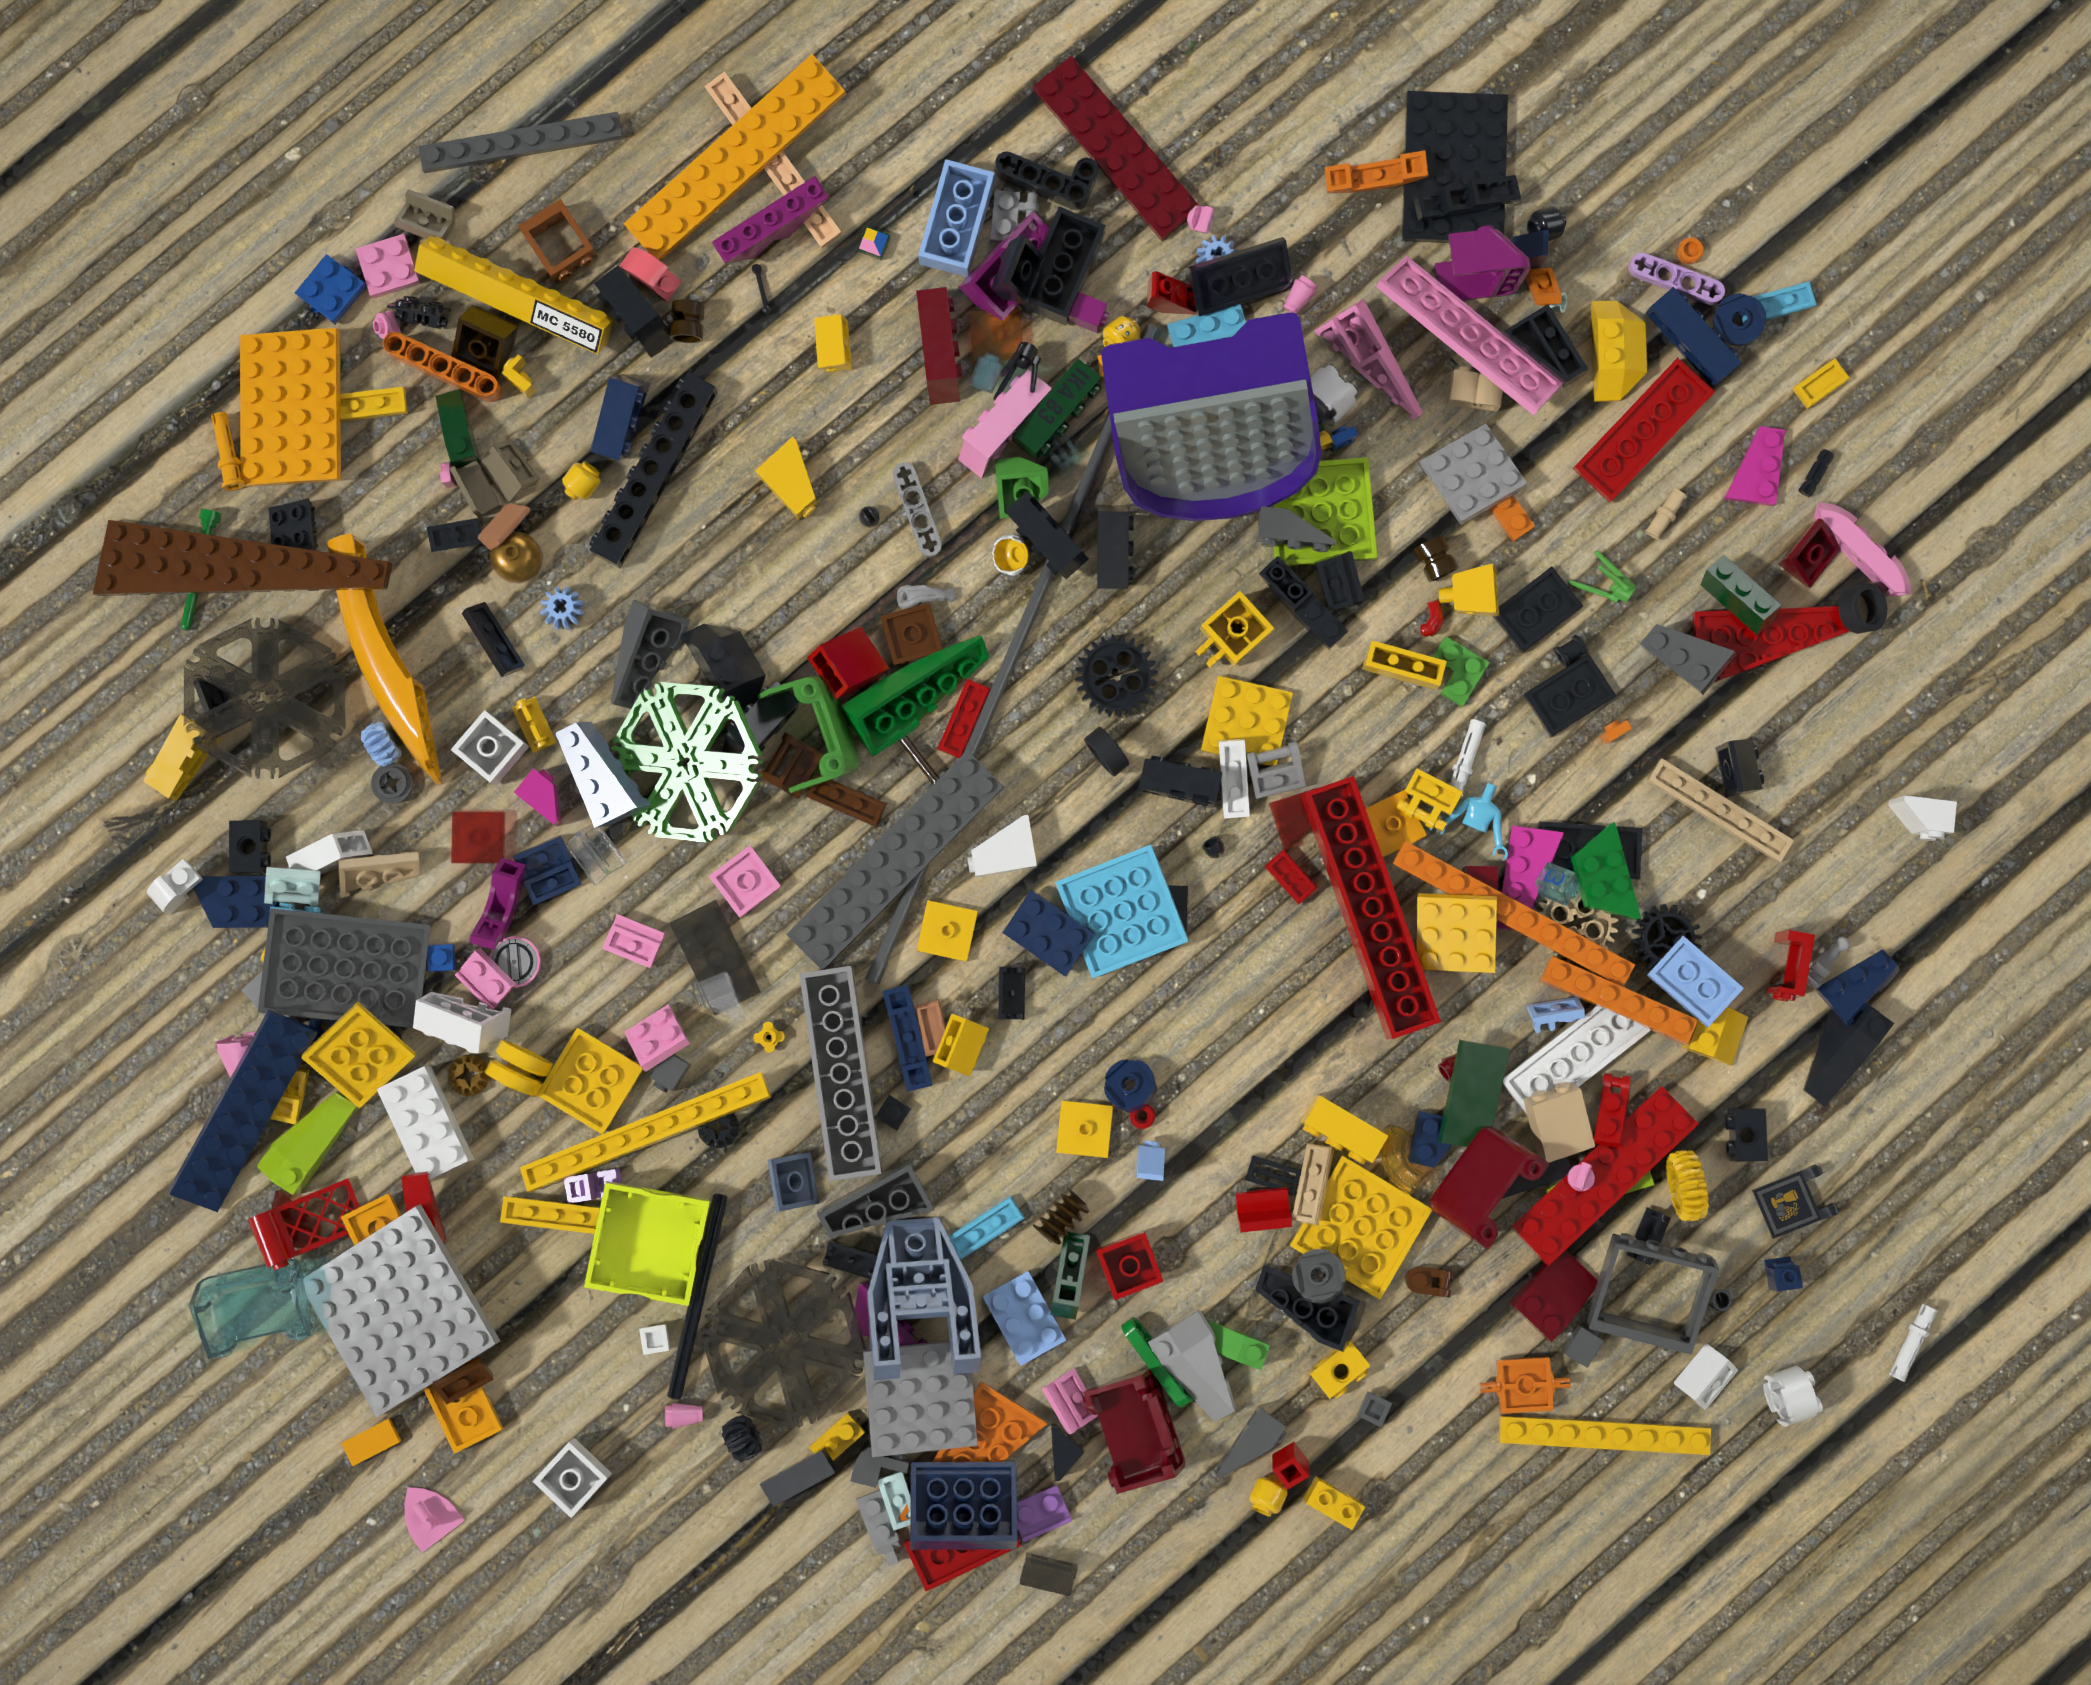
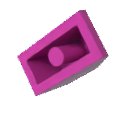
M533 768L514 793L558 827L561 824L558 787L552 783L555 778L544 769L539 772Z

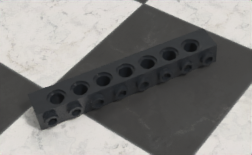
M689 372L685 378L682 377L679 380L674 399H669L663 410V413H665L661 422L657 421L651 431L653 436L649 444L645 443L639 452V462L636 466L633 465L630 468L626 477L628 481L624 489L620 488L614 498L615 505L611 511L608 510L605 513L600 532H596L590 540L589 546H591L590 551L592 554L621 569L718 394L714 385ZM686 399H695V404L691 408L683 407V402ZM676 420L683 422L679 430L670 429L672 422ZM663 442H668L671 444L670 449L664 453L659 452V445ZM649 465H658V470L655 474H646V469ZM643 486L646 488L643 496H634V490L637 487ZM625 509H633L631 518H621V514ZM613 531H620L621 537L615 542L609 541V535Z

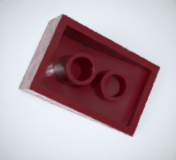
M1565 1250L1549 1266L1544 1264L1508 1303L1545 1339L1552 1342L1572 1321L1594 1292L1598 1280Z

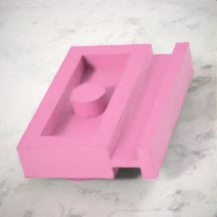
M616 914L615 921L611 926L602 949L652 968L666 934Z
M481 948L475 950L459 972L455 974L482 1003H487L488 1009L493 1010L498 1007L497 1005L504 1000L516 985Z
M1075 1368L1067 1371L1042 1388L1068 1435L1074 1433L1077 1429L1098 1416L1097 1414L1093 1415L1084 1407L1083 1392L1087 1389Z

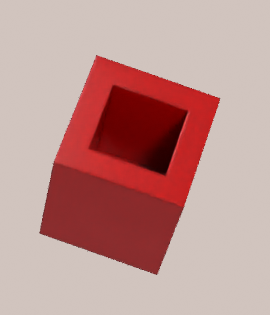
M1293 1441L1272 1454V1470L1288 1490L1309 1477V1461Z

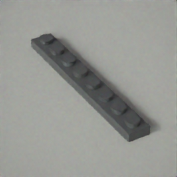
M617 111L418 147L422 171L424 173H431L623 139Z

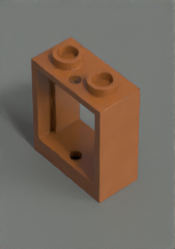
M561 199L518 226L555 283L569 279L575 270L580 267L585 268L593 263L594 258L597 257L594 248ZM566 218L584 248L552 267L534 238Z

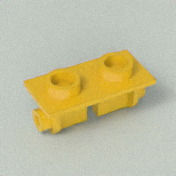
M536 697L517 701V705L512 707V710L532 752L536 753L557 743Z

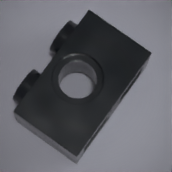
M262 820L229 821L230 873H266L267 867L271 865L270 852H267V842L271 840V829L267 826V822ZM253 840L256 845L255 850L248 854L246 846L248 842Z
M1728 1109V1114L1725 1115V1128L1729 1130V1141H1726L1727 1156H1730V1161H1768L1766 1109ZM1744 1128H1747L1751 1134L1747 1142H1743L1740 1137V1133Z

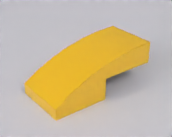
M298 1067L270 1119L297 1124L305 1096L309 1075L308 1069Z

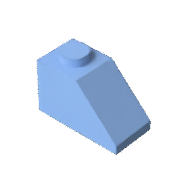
M1144 1141V1145H1138L1136 1178L1163 1181L1165 1148L1159 1147L1160 1142Z

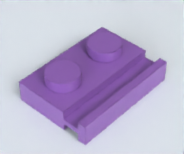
M1057 1484L1017 1501V1527L1023 1542L1072 1521Z

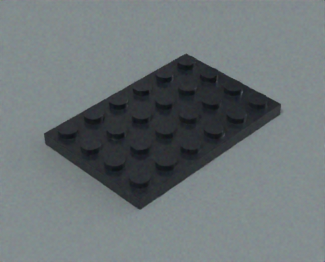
M1407 91L1404 154L1425 150L1429 177L1403 184L1401 241L1449 243V234L1477 231L1478 228L1483 226H1493V229L1499 230L1504 235L1505 205L1470 213L1418 221L1413 196L1419 192L1440 190L1444 186L1467 184L1470 180L1506 176L1508 95Z

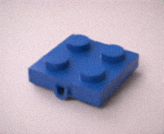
M326 254L295 291V294L310 305V309L317 315L322 314L336 325L367 285L352 274L353 271L345 265H340Z

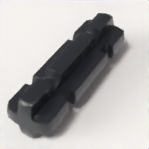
M1823 449L1820 451L1816 462H1814L1805 478L1806 481L1799 488V492L1802 495L1810 497L1815 492L1817 484L1820 483L1828 469L1827 465L1834 458V454L1829 450Z

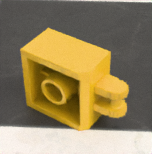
M1239 591L1201 625L1200 630L1208 640L1195 652L1200 656L1214 644L1219 652L1208 659L1206 664L1209 668L1223 656L1235 667L1269 637L1275 628L1247 597ZM1231 625H1234V626L1237 627V626L1241 625V626H1242V629H1241V632H1242V633H1241V634H1239V633H1233V632H1232L1233 627H1230V626H1231Z

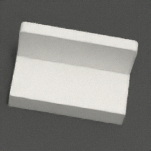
M1705 1344L1674 1381V1384L1690 1396L1701 1408L1706 1410L1738 1372V1369L1726 1357L1708 1344Z

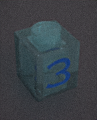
M1547 862L1535 881L1539 896L1565 906L1568 905L1571 898L1576 897L1579 891L1576 873L1550 862Z

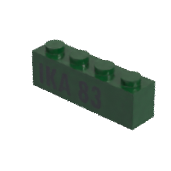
M1078 358L1013 433V442L1035 460H1038L1041 455L1046 456L1052 449V442L1057 436L1061 438L1069 429L1070 425L1068 423L1073 417L1078 418L1086 408L1085 403L1090 398L1095 399L1102 390V377Z

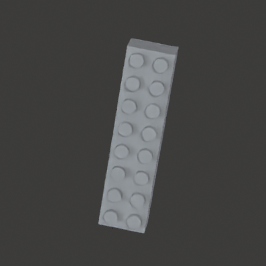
M853 966L799 973L829 1182L882 1174L883 1168Z

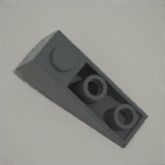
M1261 506L1259 510L1256 542H1262V546L1277 547V544L1288 545L1287 548L1301 550L1305 546L1313 547V551L1328 552L1329 549H1333L1336 540L1288 509Z

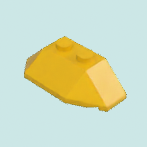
M1591 301L1594 402L1620 401L1647 373L1646 324L1618 301Z

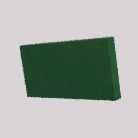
M1459 1039L1438 1138L1439 1142L1468 1147L1482 1128L1494 1126L1509 1048Z

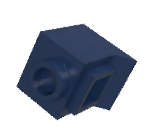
M1790 1256L1764 1260L1770 1290L1779 1292L1803 1288L1800 1266L1795 1265Z

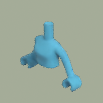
M1487 783L1482 797H1467L1455 808L1451 816L1447 815L1442 820L1447 822L1448 825L1467 808L1462 823L1487 833L1489 824L1493 820L1495 847L1492 855L1494 857L1497 849H1503L1505 851L1503 861L1507 858L1508 851L1503 846L1501 811L1491 802L1497 786Z

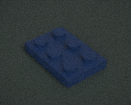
M1030 890L1002 932L1065 977L1068 976L1095 935L1093 931L1034 890Z

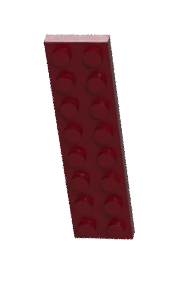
M1072 55L1033 86V91L1087 155L1095 160L1099 169L1161 241L1187 221L1189 212L1199 204Z

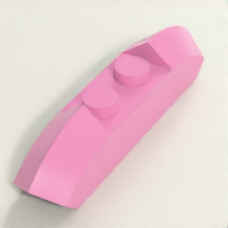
M1817 503L1814 521L1820 518L1825 522L1841 551L1886 596L1911 595L1908 575L1895 555L1889 558L1887 551L1881 545L1875 544L1863 527L1856 526L1854 523L1857 518L1853 514L1833 504Z

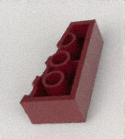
M947 287L916 290L930 405L960 402L958 380L963 379L961 364H956L955 357H959L960 352L958 341L953 342L952 337L953 334H957L956 319H950V312H955L953 296L948 297Z

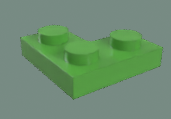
M1445 636L1433 657L1447 661L1445 668L1453 673L1440 694L1463 707L1490 662Z

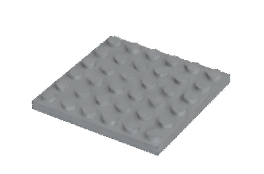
M421 1204L407 1211L299 1281L301 1288L376 1417L394 1408L431 1385L433 1381L442 1378L500 1342Z

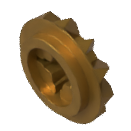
M463 1055L455 1059L448 1069V1081L452 1089L463 1096H474L481 1093L488 1085L490 1076L485 1073L488 1066L486 1062L476 1055ZM466 1066L471 1072H479V1074L471 1078L470 1083H468L467 1079H459V1076L465 1074Z

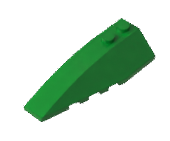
M979 635L959 642L907 665L842 705L850 727L872 757L914 731L920 725L919 721L928 712L932 714L938 708L936 704L945 695L950 696L956 690V685L963 678L968 679L990 657L983 637Z

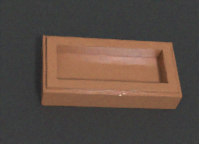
M940 1000L914 1006L926 1057L936 1054L946 1029Z

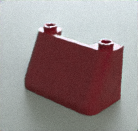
M1486 1126L1476 1134L1430 1199L1431 1209L1460 1233L1488 1250L1498 1236V1226L1489 1218L1496 1205L1519 1174L1528 1180H1536L1543 1175L1550 1164L1492 1126Z
M1149 1368L1095 1386L1083 1392L1084 1407L1093 1415H1098L1112 1457L1113 1465L1111 1466V1471L1108 1472V1480L1111 1487L1115 1488L1116 1494L1175 1478L1185 1468L1184 1454L1161 1384Z

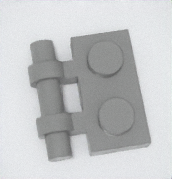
M995 190L990 242L1001 243L1019 225V213H1026V217L1032 211L1037 214L1039 212L1038 194L1028 193L1027 202L1023 203L1020 202V192Z

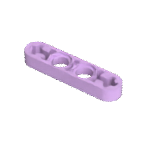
M1647 253L1636 254L1628 265L1629 272L1633 277L1666 290L1674 287L1677 291L1683 292L1687 298L1706 305L1717 304L1725 294V288L1718 280ZM1640 260L1644 261V266L1647 267L1643 268L1642 271H1639L1638 265L1635 264ZM1653 264H1654V265H1656V268H1655L1654 271L1652 272V276H1651V275H1649V273L1651 272L1650 269L1652 268V266H1653ZM1662 268L1668 269L1671 273V279L1668 281L1661 280L1658 276V270ZM1686 277L1693 279L1695 282L1694 289H1685L1682 286V279ZM1701 283H1704L1701 292L1699 294L1696 293L1699 287L1701 286ZM1711 287L1715 288V293L1718 294L1713 298L1709 297L1710 293L1706 291Z

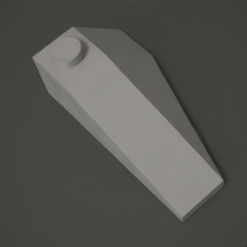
M1199 1309L1161 1330L1148 1344L1163 1367L1210 1418L1216 1422L1235 1412L1236 1406L1229 1382L1224 1378L1221 1367L1223 1364L1221 1355L1217 1354L1214 1343L1216 1341L1214 1331Z

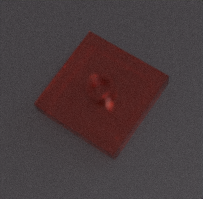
M452 812L451 863L498 864L501 858H505L506 813Z

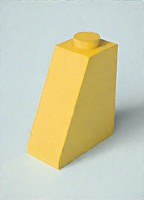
M792 436L759 466L755 472L763 483L799 520L802 517L807 518L815 511L817 500L798 443Z

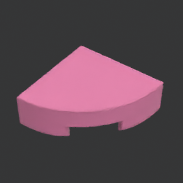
M450 461L441 463V482L447 488L456 487L455 478L450 470L453 464Z

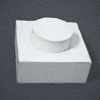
M667 1324L639 1329L643 1355L671 1350Z

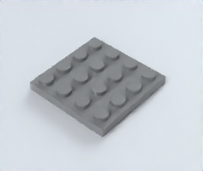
M949 1341L899 1346L901 1371L900 1378L873 1380L871 1349L863 1350L872 1457L978 1446L972 1373L953 1374Z

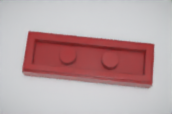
M970 679L966 680L937 750L958 759L963 755L991 688Z

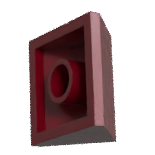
M1818 518L1805 529L1778 565L1804 586L1811 588L1841 548L1825 522Z

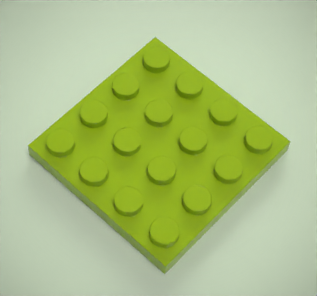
M1368 457L1320 461L1316 475L1298 493L1271 506L1273 508L1288 509L1336 540L1334 548L1329 549L1328 552L1313 551V547L1305 546L1301 550L1287 548L1288 545L1277 544V547H1273L1274 559L1279 556L1288 567L1315 565V561L1343 554L1347 551L1352 552L1354 561L1377 559Z

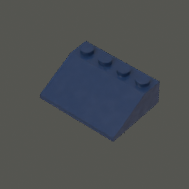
M911 1462L910 1550L1016 1549V1462Z

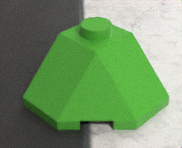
M1022 457L995 459L1000 519L1010 518L1005 510L1027 490L1037 501L1040 498L1043 499L1049 493L1047 468Z

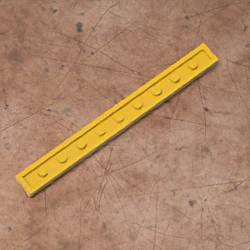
M762 1072L756 1073L521 1166L520 1171L527 1192L531 1193L769 1099L771 1095Z

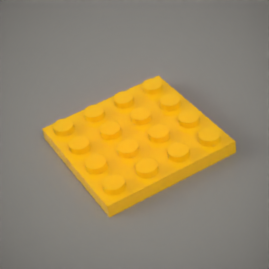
M1341 1155L1328 1178L1319 1226L1302 1223L1289 1246L1302 1254L1314 1249L1329 1251L1338 1257L1344 1265L1346 1280L1381 1300L1432 1209Z

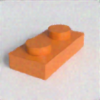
M1552 268L1530 269L1526 275V280L1535 305L1545 306L1548 304L1550 306L1552 304H1561L1562 294Z
M1513 495L1489 509L1512 542L1535 527Z

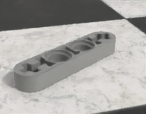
M899 463L894 468L893 477L917 545L923 556L935 558L941 553L942 544L917 473L910 463ZM905 469L906 472H911L912 474L908 475L910 484L916 483L917 486H909L902 491L901 488H905L906 484L903 478L897 477L901 475L900 470ZM910 492H917L921 499L918 504L910 505L906 501V496ZM918 516H926L929 519V525L924 529L917 528L914 524L915 519ZM929 533L931 542H937L938 544L934 546L935 551L930 552L929 549H924L923 547L927 545L925 537L919 538L918 535Z

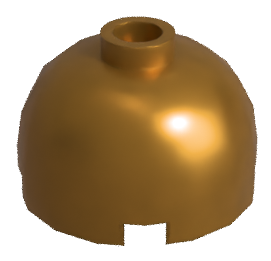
M512 531L501 545L491 550L490 560L493 569L499 577L510 583L520 584L538 574L542 567L543 554L533 537L523 532Z

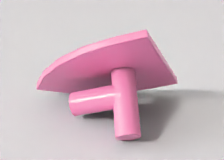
M408 1487L405 1498V1520L410 1535L423 1553L464 1522L465 1519L448 1499L437 1492L425 1488Z

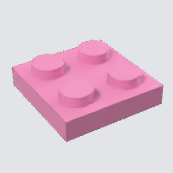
M405 234L356 248L366 285L372 299L421 284L418 273L414 271L415 263Z
M751 845L709 876L740 918L782 887Z
M669 1004L624 1032L640 1066L645 1072L690 1044Z

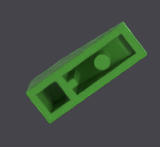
M1206 1319L1215 1334L1216 1341L1214 1343L1217 1353L1258 1370L1262 1369L1270 1347L1268 1342Z

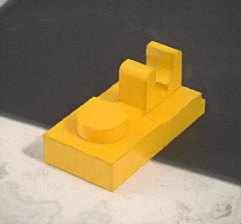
M847 1412L808 1448L815 1453L825 1447L834 1461L862 1436L865 1430Z

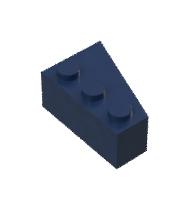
M623 374L609 377L590 452L619 461L630 455L633 447V441L631 440L638 427L639 417L651 383Z

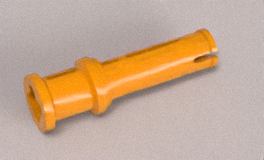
M214 413V415H211L220 457L217 466L222 472L224 482L222 483V489L225 491L242 489L245 487V481L241 478L239 468L241 461L236 457L228 413Z

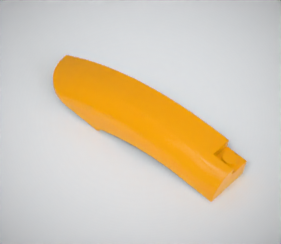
M352 533L334 537L327 542L329 553L367 558L364 542ZM336 590L342 619L352 650L375 700L414 759L436 785H442L424 686L413 679L395 649L382 620L374 590Z

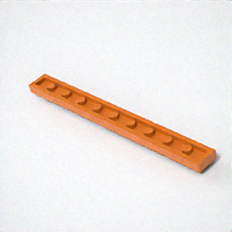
M1406 841L1403 842L1392 862L1394 866L1449 895L1497 896L1498 922L1624 987L1635 964Z

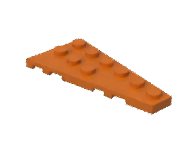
M981 1381L973 1393L978 1446L939 1450L932 1462H1004L1034 1434L1045 1427L1048 1422ZM907 1504L898 1518L901 1521L908 1520L905 1517L909 1511Z

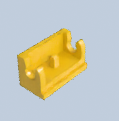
M841 314L814 318L818 368L826 369V372L852 370L848 320Z

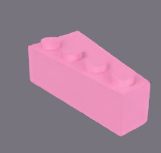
M1029 369L1023 376L1018 374L1010 384L1011 389L1007 393L1003 391L996 398L995 406L991 410L986 409L978 419L979 424L975 428L969 427L962 436L964 442L958 460L981 479L987 473L989 461L991 459L993 461L999 459L1007 446L1006 441L1013 442V433L1052 389L1037 377L1035 392L1031 393L1030 382L1032 372Z

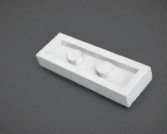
M1245 739L1219 740L1221 772H1223L1221 782L1224 818L1250 817Z

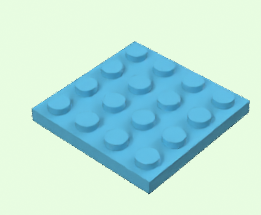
M1152 844L1055 882L1067 914L1095 933L1083 952L1092 979L1189 942Z

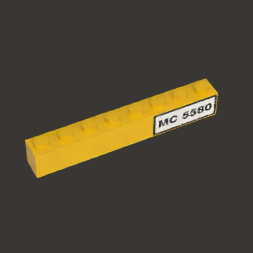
M430 236L419 245L415 272L597 355L608 345L614 318L607 316L603 311L585 306L578 300L570 299L554 289L541 286L532 279L521 277L510 269L499 267L488 259L477 257L464 248L446 243L439 237Z

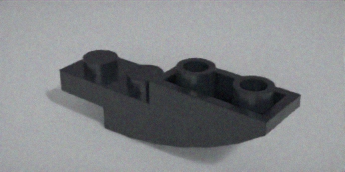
M1279 556L1259 573L1261 578L1293 616L1329 650L1348 633V630L1313 595V591Z

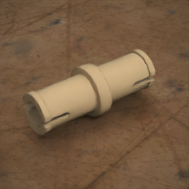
M1675 488L1672 489L1663 506H1659L1656 510L1657 515L1645 530L1646 534L1656 540L1660 539L1668 524L1676 519V512L1687 498L1683 492Z

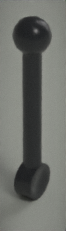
M754 264L752 272L756 275L763 303L762 312L768 315L771 313L772 308L768 305L761 278L762 267L759 264Z

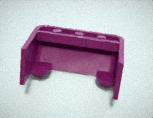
M1483 226L1478 228L1477 231L1449 234L1452 261L1434 264L1436 280L1462 301L1514 294L1530 270L1529 257L1499 230L1493 229V226Z

